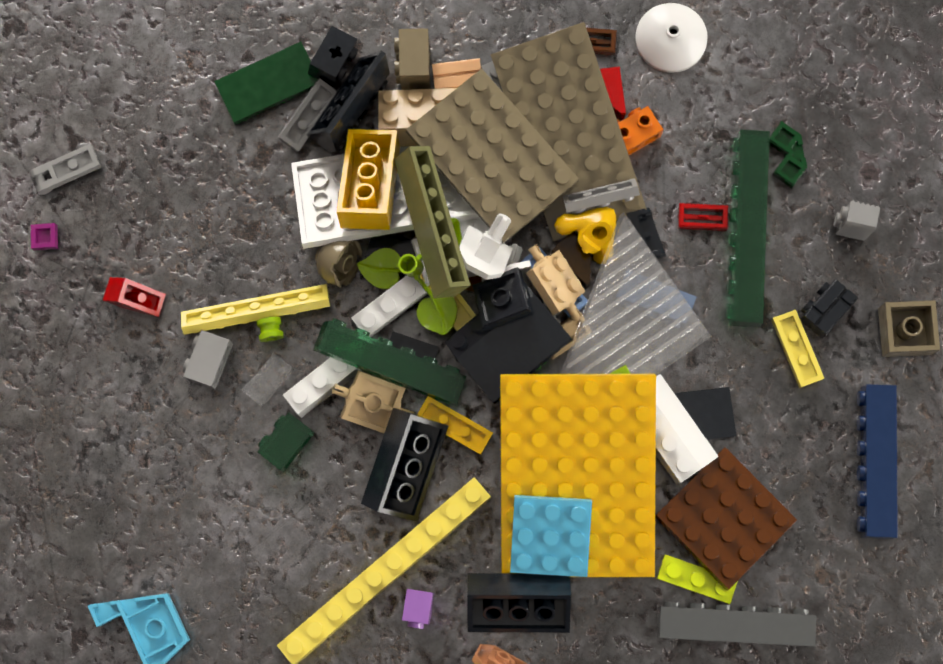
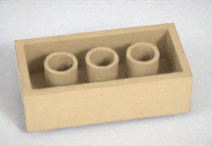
M457 88L379 91L378 130H397L400 147L417 146L406 133V129Z

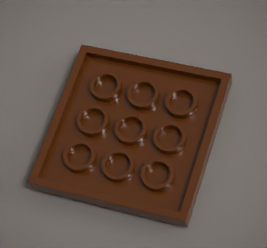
M724 447L717 454L719 457L706 465L655 515V518L727 591L797 519Z

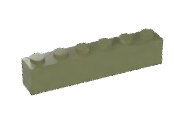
M409 146L394 160L433 298L455 297L471 285L430 146Z

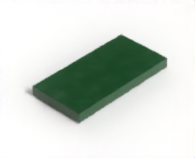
M301 41L214 81L235 125L312 89L318 79L308 74L311 60Z

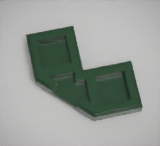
M781 121L766 142L785 155V158L772 175L790 188H793L807 169V162L804 157L801 134Z

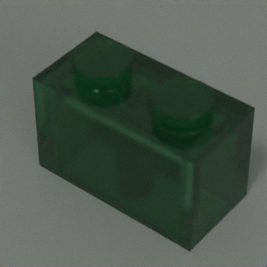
M289 412L286 416L281 415L274 424L276 429L270 436L267 434L258 444L260 449L257 451L283 473L315 434Z

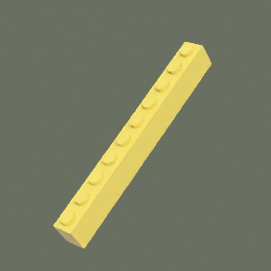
M475 477L282 640L277 647L291 664L301 662L487 503L491 496Z

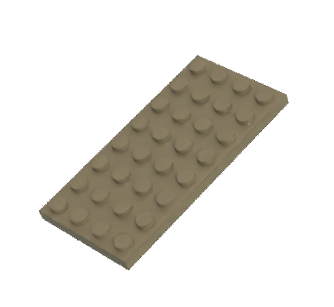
M584 22L490 54L503 93L579 178L575 185L543 210L553 241L567 236L556 232L554 224L557 218L563 214H574L566 212L563 200L564 195L634 178L637 182ZM640 188V195L634 196L633 200L627 202L618 200L610 202V205L606 206L614 209L616 220L627 217L626 214L629 212L646 209ZM596 206L589 207V208H586L585 211L590 210V209H594V208H597V207H596Z

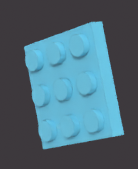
M514 495L510 573L587 577L592 499Z

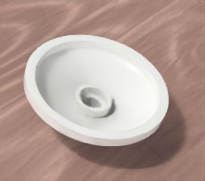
M665 3L653 7L644 14L637 26L635 41L640 56L648 65L663 72H681L695 65L704 54L707 45V30L700 16L689 7L676 3ZM675 29L677 34H671L669 30Z

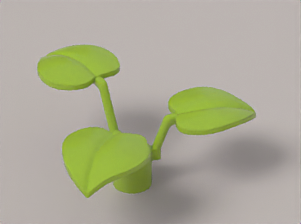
M451 218L457 241L460 245L462 240L460 223L458 219ZM382 248L357 263L364 278L380 289H390L399 282V273H404L414 278L430 296V298L423 299L417 308V317L421 325L441 335H445L451 330L457 317L456 301L453 297L433 298L432 291L420 278L424 269L421 254H418L417 257L412 254H405L400 257L395 250Z

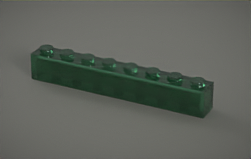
M740 129L737 137H733L732 152H736V161H732L731 175H735V184L731 185L730 198L734 199V208H730L729 222H733V231L729 232L728 245L732 246V255L728 256L727 263L728 270H731V279L727 280L726 288L727 294H730V304L727 303L725 313L726 318H730L729 326L759 328L763 324L770 131Z

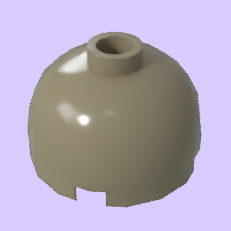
M352 240L336 241L321 246L315 255L319 275L326 282L339 288L342 287V284L345 286L350 284L359 269L356 261L357 255L362 256L361 245L357 241Z

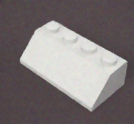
M659 374L656 376V456L676 485H678L719 456L664 378Z

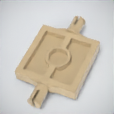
M537 244L529 248L528 251L536 262L533 268L526 272L552 315L566 309L573 321L582 317L574 303L586 291L560 250L544 257Z
M360 370L357 371L355 379L349 388L335 383L333 386L335 389H332V394L345 398V405L340 415L342 419L381 433H385L393 408L414 414V411L401 408V399L406 389L405 387Z

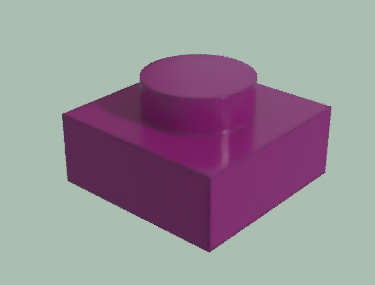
M56 223L30 225L32 250L58 249V225Z

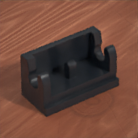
M650 208L627 213L625 222L640 265L666 257Z

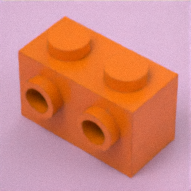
M649 106L643 109L638 107L632 110L628 117L622 121L617 119L628 155L657 140L663 133L662 126Z

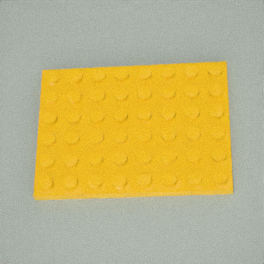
M500 374L502 573H510L514 495L592 499L587 577H655L656 374Z

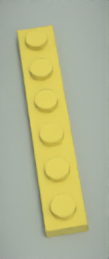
M327 284L181 312V328L183 334L186 335L199 333L201 330L207 331L237 324H247L267 317H279L330 307Z

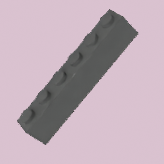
M665 602V607H658L657 638L816 647V615H809V610L793 609V614L783 613V608L767 607V612H757V607L742 606L741 611L731 610V605H716V609H706V604L690 603V608H680V602Z

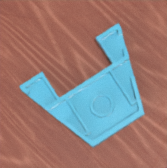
M169 593L88 605L96 627H100L122 616L143 664H166L190 641Z

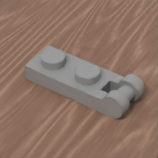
M88 144L40 165L29 173L32 180H35L37 183L36 190L38 194L44 195L56 187L102 167L93 146ZM50 173L52 178L46 181L44 176Z

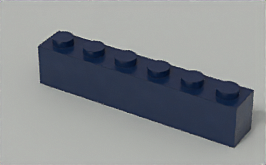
M866 384L857 392V405L861 408V416L857 417V430L861 431V441L857 442V455L861 456V466L857 468V480L861 481V491L857 493V505L861 506V517L859 516L857 519V530L861 532V538L894 539L898 538L897 385Z

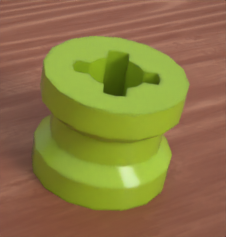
M267 317L256 321L257 327L260 328L261 332L259 335L260 342H271L284 338L283 331L280 330V324L282 323L280 317Z

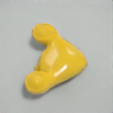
M609 207L594 208L578 214H563L557 218L554 224L557 233L568 235L577 231L578 243L584 253L593 254L592 259L597 264L606 265L610 263L614 255L613 244L616 230V214L614 209Z

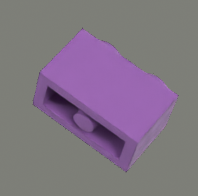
M407 589L402 617L403 621H408L407 627L423 629L424 624H430L434 593Z

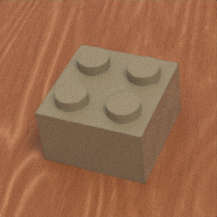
M428 28L399 29V38H394L396 84H401L402 90L431 89Z
M936 300L885 302L878 308L882 357L933 355L940 350Z

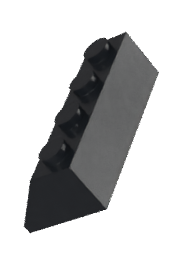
M393 408L361 504L380 513L417 521L448 425Z
M468 573V632L570 633V576Z

